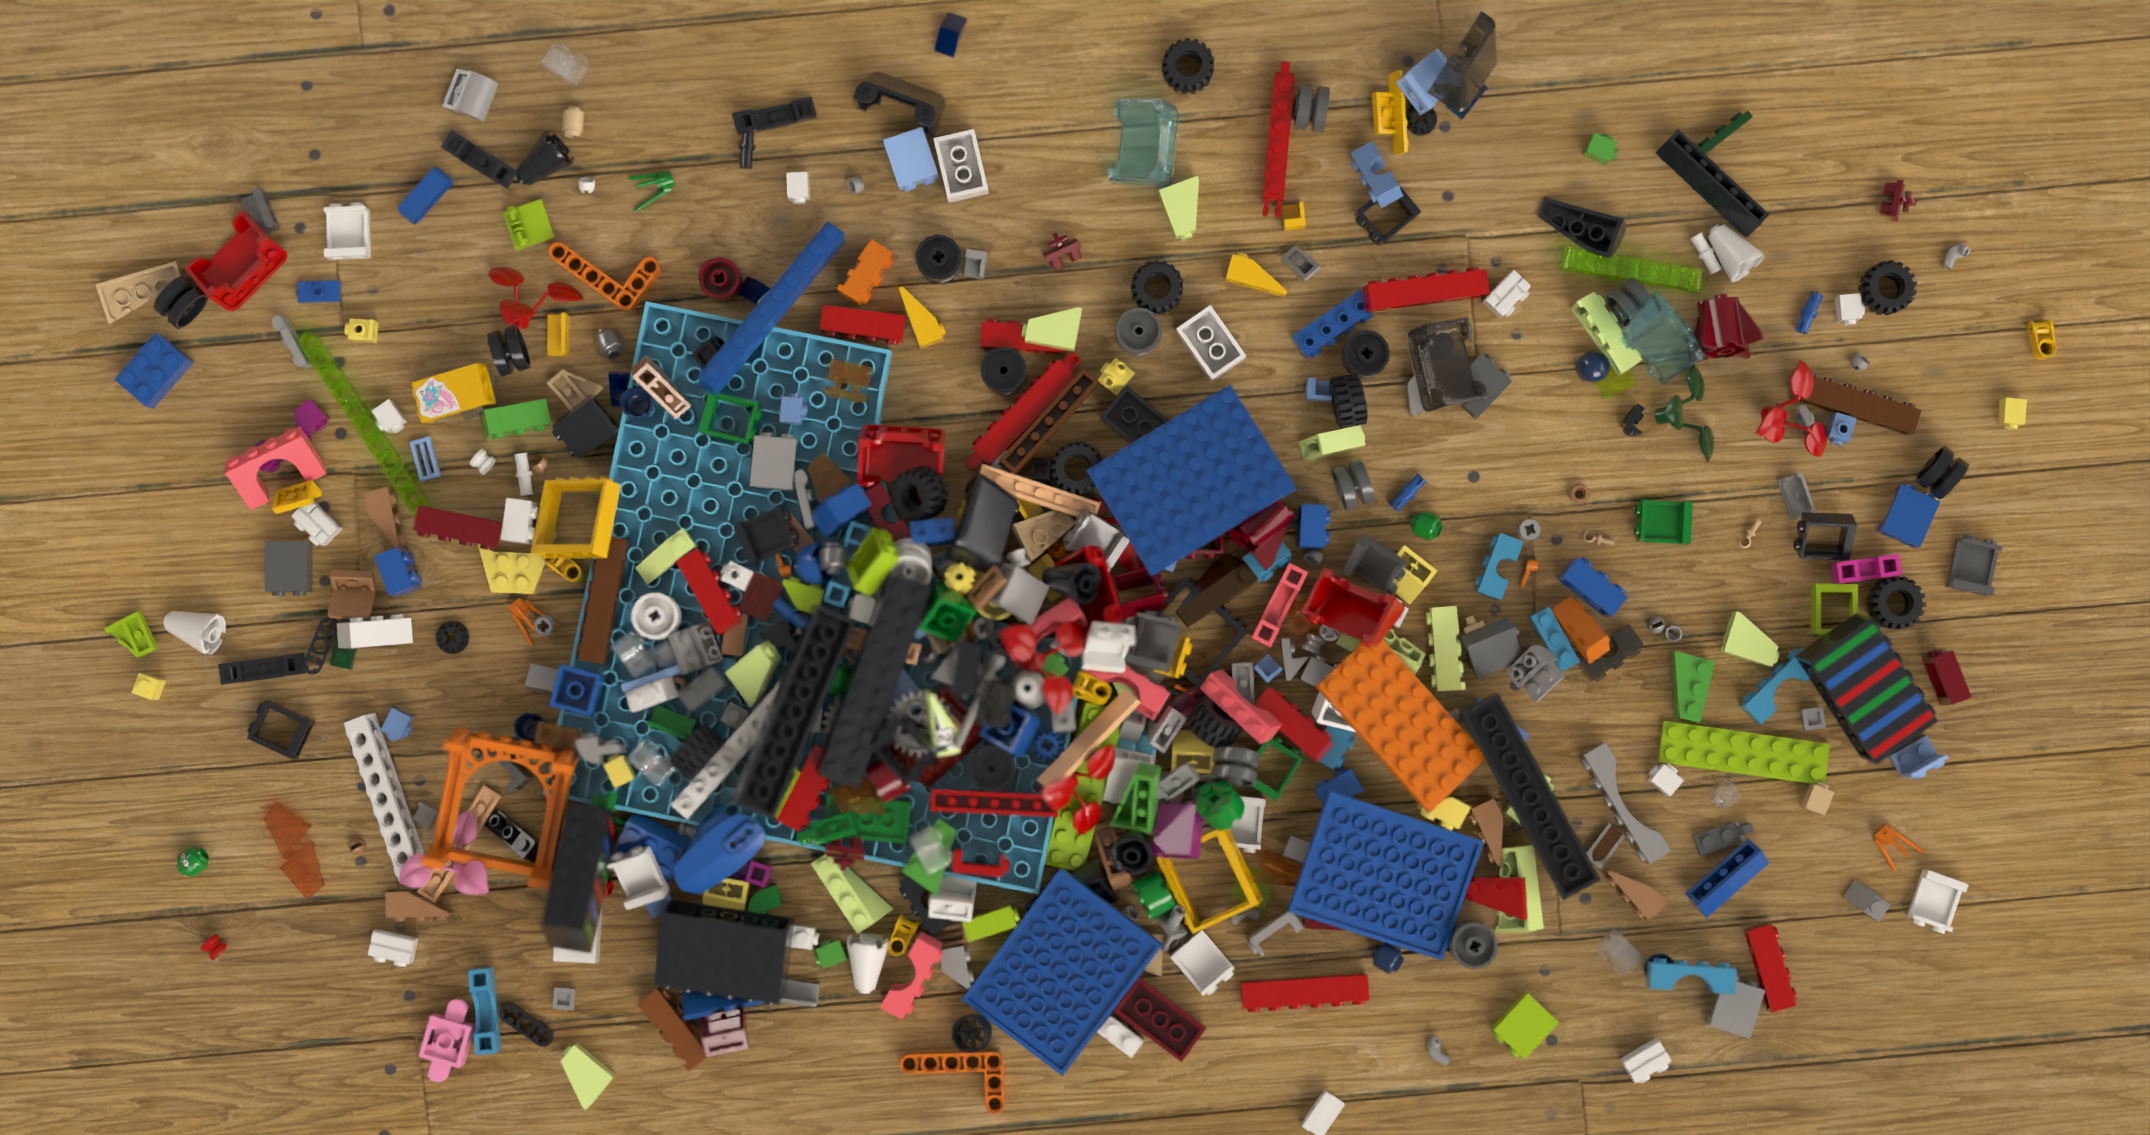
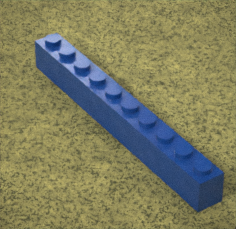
M827 221L699 373L698 381L701 387L715 397L720 393L844 245V232Z

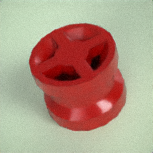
M214 934L200 949L203 952H207L209 958L213 961L226 950L228 945L222 943L219 940V936Z

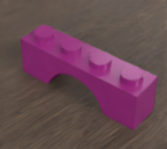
M310 398L294 411L296 419L295 428L300 426L310 441L312 440L311 436L316 431L320 432L328 425L327 422L331 419L319 404ZM260 440L254 447L262 445L266 441ZM284 459L269 460L262 464L259 469L265 473H273L280 468V463Z
M750 859L730 876L755 885L767 887L774 866Z

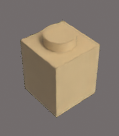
M1821 782L1809 784L1801 807L1819 815H1826L1834 792L1828 790L1830 786Z

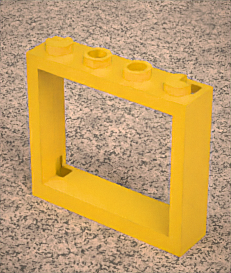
M603 476L600 479L585 477V479L570 477L569 480L556 477V480H545L530 553L543 558H607L621 485L613 482L612 478H605ZM562 492H601L591 544H552Z
M1214 829L1202 835L1201 843L1215 836L1218 837L1248 900L1203 921H1200L1171 859L1156 857L1159 865L1158 869L1161 873H1164L1166 878V886L1170 892H1173L1176 898L1175 904L1184 907V910H1186L1184 923L1188 925L1193 934L1258 905L1264 900L1230 829Z

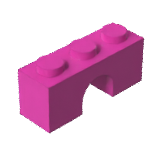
M1899 554L1830 564L1833 584L1902 575Z

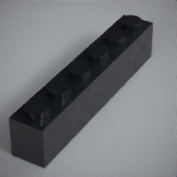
M1679 129L1655 153L1745 238L1755 231L1769 216L1768 212Z

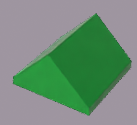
M952 590L938 597L918 628L921 631L956 642L977 611L958 592Z

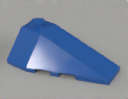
M698 991L683 992L684 1020L712 1015L718 1010L726 1012L736 1009L738 1006L748 1007L764 1002L756 1000L754 1002H747L743 998L737 997L728 999L722 997V995H704Z

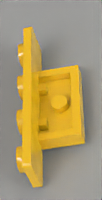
M1402 70L1388 74L1389 93H1372L1374 135H1392L1394 156L1408 152L1409 145L1405 112L1406 99L1402 90L1395 83L1403 76Z

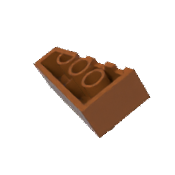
M659 986L637 1005L654 1027L659 1026L661 1028L659 1030L661 1037L667 1043L674 1045L672 1047L674 1054L677 1058L684 1059L687 1062L684 1067L689 1072L706 1057L702 1036L698 1033V1026L692 1020H684L683 1008L679 1004L675 1005L672 1002V996L669 991L661 989Z

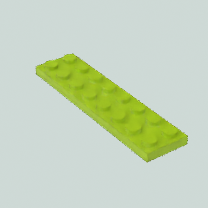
M1084 701L1074 741L1108 706H1098ZM1122 722L1076 769L1078 772L1089 773L1086 768L1087 761L1098 749L1107 746L1109 743L1113 744L1114 748L1117 747ZM1077 776L1079 783L1074 789L1075 792L1083 799L1086 805L1090 802H1096L1101 807L1108 776L1102 780H1096L1094 776L1091 778ZM1071 794L1070 802L1065 807L1059 809L1058 817L1053 819L1045 859L1046 865L1075 870L1077 867L1086 864L1095 830L1094 826L1085 835H1081L1074 829L1073 815L1076 810L1082 808V804L1073 794Z
M1662 721L1657 762L1817 784V782L1825 784L1830 744Z

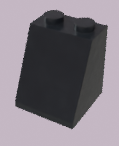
M592 394L588 395L552 424L554 429L552 434L558 441L563 440L567 444V447H565L567 452L572 457L577 456L578 459H581L619 431L618 425Z

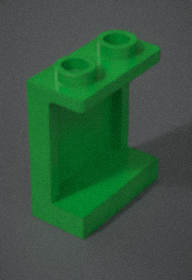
M1639 500V504L1635 505V516H1638V525L1635 524L1634 537H1637V542L1691 544L1693 502Z

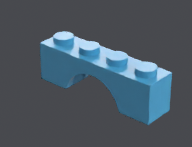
M853 521L850 522L843 547L846 549L847 562L870 533L871 527ZM846 567L840 570L839 574H833L823 600L842 608H846L853 588Z
M1805 648L1793 649L1787 655L1788 659L1783 664L1779 663L1772 669L1773 674L1768 679L1766 677L1757 684L1758 688L1753 693L1750 691L1742 698L1743 703L1739 706L1756 724H1763L1777 710L1774 704V693L1782 681L1789 678H1795L1800 681L1810 679L1795 658V655Z
M1654 958V962H1647L1646 987L1650 989L1672 990L1678 979L1694 974L1700 976L1706 982L1710 992L1735 995L1737 969L1730 967V963L1717 962V966H1709V962L1696 961L1695 965L1688 964V960L1675 959V963H1667V959Z
M494 966L473 968L468 970V978L476 1015L474 1031L475 1055L498 1053L502 1049Z

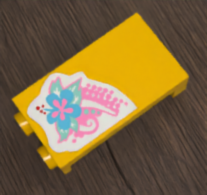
M475 363L412 382V394L416 399L417 414L421 423H432L437 419L481 406L496 404L487 363Z

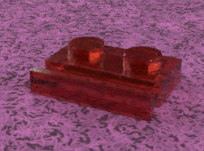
M755 571L738 609L767 622L783 583Z

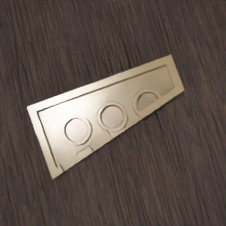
M178 261L95 284L108 324L116 322L155 299L172 280L182 276Z

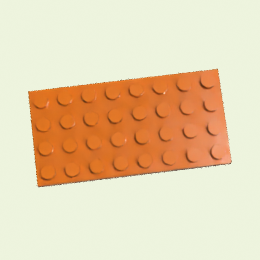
M1383 639L1377 647L1372 646V648H1368L1359 644L1316 686L1319 692L1427 813H1431L1485 759L1476 743Z

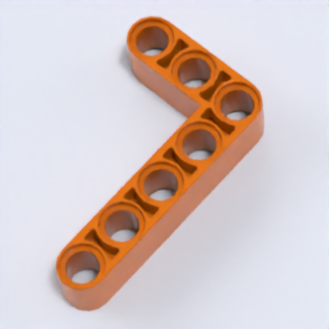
M555 242L548 249L549 256L556 263L626 312L633 311L659 277L662 269L660 263L655 258L646 257L640 262L622 287L564 244ZM559 248H563V256L560 258H556V250ZM579 260L581 262L580 268L573 270L571 267L572 263ZM649 263H655L656 265L653 272L646 271V266ZM596 272L598 274L597 279L594 282H589L588 276ZM636 280H643L642 288L634 289ZM613 284L614 291L611 294H606V286ZM630 296L631 303L628 306H622V299Z
M980 1050L974 1053H965L963 1051L909 1052L903 1055L900 1060V1068L907 1074L984 1072L986 1109L990 1113L997 1114L1004 1108V1059L998 1050ZM996 1055L1000 1062L998 1065L993 1066L989 1064L988 1058ZM970 1056L977 1057L978 1065L970 1066L967 1063V1058ZM933 1057L936 1060V1066L933 1068L926 1066L925 1059ZM948 1057H955L958 1064L955 1067L948 1066L946 1063ZM906 1058L914 1059L915 1067L907 1068L904 1065V1060ZM993 1076L1000 1079L1001 1083L997 1087H992L989 1084L988 1080ZM998 1098L1001 1101V1105L998 1108L991 1107L989 1104L990 1099Z

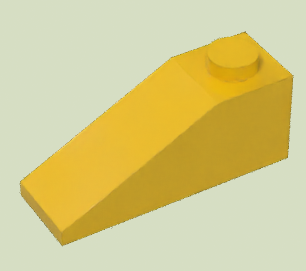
M1239 252L1237 255L1232 254L1225 281L1285 298L1287 290L1254 260L1249 259V255Z
M903 286L899 287L920 348L922 349L944 341L942 335L946 334L942 322L938 323L937 319Z

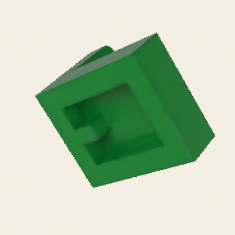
M609 791L606 797L594 794L591 806L609 808L614 813L618 793Z

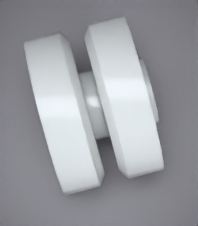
M909 538L895 542L894 545L897 547L900 559L890 572L928 585L932 575V553L930 548L925 543L914 544L912 539Z
M650 593L642 596L635 603L632 610V622L635 629L642 636L654 640H663L668 638V635L678 631L682 622V612L679 604L673 598L661 593ZM656 613L661 615L660 619L655 620L654 616Z

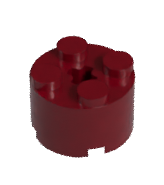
M724 257L707 260L699 270L698 279L700 287L712 300L728 302L741 291L743 277L738 267L731 260ZM717 277H723L725 279L724 282H719L718 284Z
M881 758L866 767L865 771L868 778L875 785L877 793L885 803L912 789L910 783H904Z

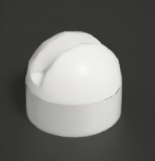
M590 177L579 178V190L582 193H585V190H588L589 194L595 189V179Z

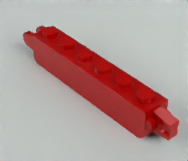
M1289 61L1281 62L1280 72H1275L1273 78L1262 191V216L1265 217L1269 213L1268 204L1272 202L1276 203L1275 218H1280L1281 205L1284 200L1295 85L1294 73H1289Z
M1071 352L1061 361L1059 359L1056 362L1051 361L1044 369L1046 373L1042 377L1038 375L1030 383L1032 387L1027 392L1023 390L1016 397L1018 402L1013 407L1010 405L1006 407L1001 413L1003 417L998 422L994 420L987 427L988 432L984 437L980 435L972 443L974 445L972 448L974 453L966 461L968 470L975 471L984 462L987 465H992L1005 450H1008L1074 379L1073 372L1082 361L1074 352Z

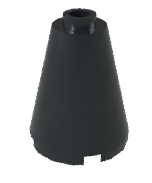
M549 130L543 132L516 169L519 171L516 177L523 185L527 184L530 186L574 163V157L569 158L568 156L570 152L568 147L557 135L553 134L550 136Z
M1082 562L1048 567L1042 575V581L1049 586V589L1078 604H1089L1094 601L1099 593L1096 590L1098 584H1101V575L1096 565Z
M1129 829L1124 831L1111 850L1112 862L1118 870L1122 869L1130 875L1141 874L1147 871L1153 861V850L1149 833Z

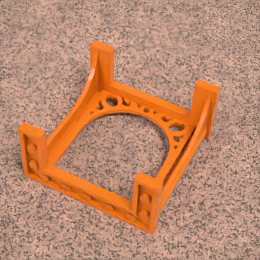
M458 727L457 730L453 729L445 740L443 747L444 750H449V761L433 843H431L423 855L420 866L442 870L448 860L466 864L470 861H480L487 868L530 876L528 881L529 887L549 890L573 771L578 763L580 754L575 753V750L569 748L557 750L549 744L537 746L528 740L516 742L512 741V738L508 736L496 738L491 737V734L487 732H478L476 734L471 733L467 728ZM474 747L482 750L484 754L482 761H478L472 756L471 751ZM487 749H489L491 752H494L495 750L497 752V755L490 756L488 754ZM510 754H516V758H511ZM530 758H533L532 760L540 759L537 764L529 762ZM494 761H512L529 768L540 779L546 793L547 806L535 863L452 847L463 788L471 774L481 766ZM469 762L473 764L472 768H466ZM544 762L552 763L551 772L543 774L539 768ZM555 775V779H552V785L548 784L546 779Z

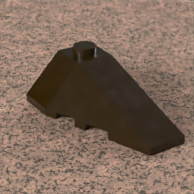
M1225 554L1210 564L1175 612L1188 629L1250 589L1258 578L1246 562L1232 555Z

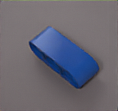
M438 166L434 167L403 200L397 211L411 224H417L451 187L453 179Z

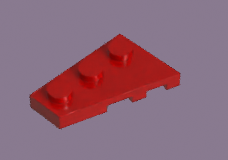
M1525 877L1471 878L1465 899L1516 918L1528 920Z

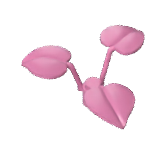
M466 811L457 817L452 844H457V848L462 849L461 844L470 845L477 834V821L472 811ZM415 854L407 859L399 875L401 884L410 888H420L427 884L432 872L430 867L420 866L424 854ZM454 861L453 867H443V870L457 873L454 878V885L461 893L478 895L489 892L487 869L482 862L470 861L466 864Z

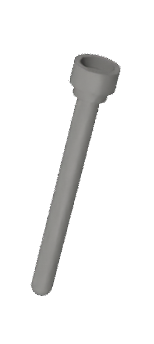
M991 653L988 658V671L954 741L955 748L962 746L996 671L1004 667L1006 659L998 654Z

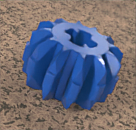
M1042 728L1043 736H1040L1038 732L1035 733L1039 740L1032 739L1031 743L1037 744V746L1031 747L1030 751L1038 749L1039 752L1035 754V759L1042 754L1041 762L1045 763L1046 756H1049L1050 763H1053L1052 755L1055 754L1057 758L1060 756L1056 752L1057 749L1065 751L1064 747L1058 746V744L1064 743L1065 739L1057 741L1056 738L1061 735L1060 732L1052 736L1054 728H1050L1049 735H1046V729ZM1048 739L1049 742L1054 743L1051 751L1042 748L1043 740Z

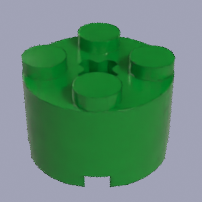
M1216 781L1201 786L1200 793L1196 799V810L1213 829L1226 830L1233 826L1232 823L1236 819L1239 821L1245 811V803L1229 782Z
M1157 869L1131 883L1150 920L1176 906Z

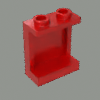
M956 848L954 850L952 872L1003 877L1004 872L1009 871L1010 858H1006V853L1001 854L1000 865L963 862L964 849Z

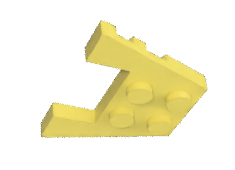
M554 532V537H553V542H552V544L554 543V540H556V537H557V533H556V532ZM478 544L492 593L535 594L544 570V562L547 558L533 553L494 552V547L490 551L481 549V544Z

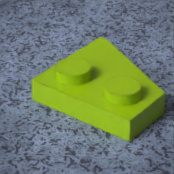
M137 611L104 628L108 634L111 633L116 637L118 642L122 646L127 647L137 658H141L159 649L142 611Z

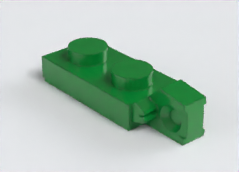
M849 811L810 823V826L806 827L807 831L797 833V838L800 845L810 843L813 846L856 834L857 830L853 814Z

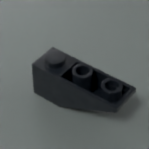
M496 808L484 825L522 859L535 863L540 839Z

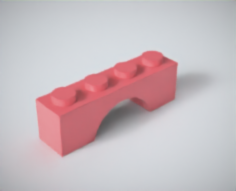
M1291 563L1287 565L1250 639L1268 648L1271 647L1293 600L1308 574L1307 571Z
M1068 598L1037 617L1032 625H1025L1033 631L1036 637V642L1033 646L1035 651L1038 643L1046 635L1056 632L1057 627L1061 623L1072 621L1082 625L1083 628L1089 624L1076 602ZM1001 640L1000 642L1002 643L1003 647L1005 648L1006 652L1010 656L1011 660L1013 661L1017 669L1022 666V661L1014 659L1009 654L1003 640Z
M1125 664L1124 673L1085 670V672L1107 684L1117 682L1129 687L1135 697L1141 702L1136 707V710L1152 720H1155L1170 695L1163 686L1155 685L1145 675L1132 671L1127 664Z
M1223 669L1210 673L1200 689L1260 744L1271 740L1282 726V723L1268 710L1255 707L1245 700L1237 690V682Z
M921 931L908 955L915 966V978L904 984L893 983L880 1007L881 1009L901 1020L905 1014H911L915 1003L912 1002L914 997H920L925 986L921 985L924 979L929 980L934 971L931 968L933 962L938 963L943 954V951L940 950L943 945L942 942Z

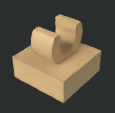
M1473 615L1465 618L1467 627L1463 628L1464 634L1485 626L1484 622L1476 623Z

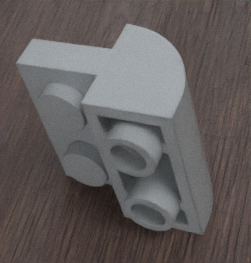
M457 68L442 107L484 122L498 83L470 70L468 72Z
M708 621L668 635L683 675L702 670L723 661Z
M1539 645L1531 646L1506 670L1516 686H1523L1534 703L1540 701L1565 678L1555 664L1557 657L1550 650Z
M584 734L582 739H576L578 752L585 760L591 763H606V754L627 753L626 744H620V740L605 741L604 737L598 738V734Z

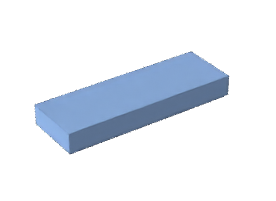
M679 665L622 684L621 687L623 692L626 693L657 680L680 675L682 672Z

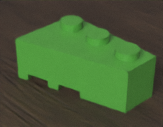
M546 399L483 410L479 417L484 441L502 439L513 434L514 436H519L531 430H534V432L544 431L551 424Z
M1670 651L1674 717L1700 723L1715 661L1677 651Z
M1145 763L1138 765L1110 826L1151 833L1156 823L1161 766Z
M939 818L902 870V872L936 896L940 889L957 830Z

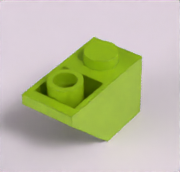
M790 577L789 581L784 579L783 585L798 610L809 613L812 605H823L826 591L821 590L822 585L801 584L802 580Z

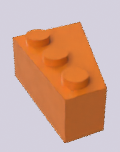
M871 239L858 257L854 268L850 269L847 273L848 277L844 284H839L837 287L839 294L859 307H862L863 304L867 305L873 295L871 294L874 286L878 287L884 278L882 273L885 269L889 270L895 260L893 259V252Z
M1570 596L1551 609L1563 632L1589 664L1610 650L1609 637L1597 625L1594 618L1585 612V608L1579 600L1575 601Z

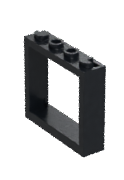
M1184 577L1168 596V599H1165L1166 608L1184 587L1191 591L1197 582L1192 578L1187 580ZM1224 605L1214 612L1239 633L1201 678L1187 667L1185 668L1183 676L1198 689H1200L1210 673L1215 672L1248 632L1245 629L1247 625L1239 618L1234 620L1229 615L1231 611ZM1166 608L1156 610V617H1159Z

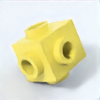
M1115 358L1111 363L1106 362L1101 368L1100 372L1102 375L1098 381L1118 396L1135 372Z
M956 562L946 569L948 572L945 574L947 580L944 582L950 591L955 590L958 593L962 592L965 594L973 588L972 584L975 583L973 579L975 573L969 565L965 567L963 563L958 565ZM959 573L963 575V579L961 581H957L955 579L956 575Z

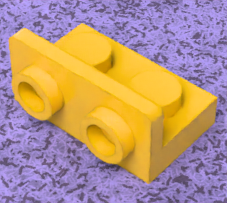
M312 480L275 490L272 510L279 514L313 504L314 498L322 496V491Z
M1179 635L1169 673L1155 669L1154 672L1177 679L1179 675H1184L1187 663H1183L1185 654H1190L1193 644L1189 642L1190 638Z

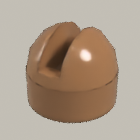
M541 455L534 460L531 467L538 473H546L544 469L550 468V462L544 455Z
M354 838L349 842L348 849L352 854H362L366 850V842L362 838ZM360 842L361 846L353 850L352 846Z

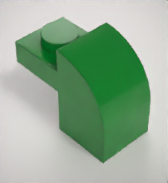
M772 885L756 892L749 902L748 911L769 914L768 909L783 905L778 885Z

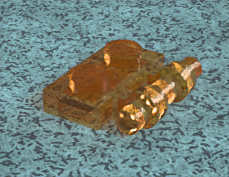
M831 359L827 380L834 381L835 384L834 388L826 386L824 394L831 395L835 399H839V397L849 399L853 403L858 401L866 403L867 395L859 392L860 387L869 389L873 367ZM842 383L853 385V390L841 389Z

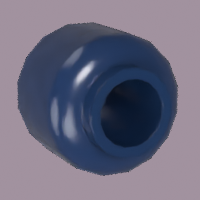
M1383 943L1381 946L1377 945L1371 954L1374 957L1373 965L1387 974L1393 971L1397 972L1404 960L1402 951L1389 943Z

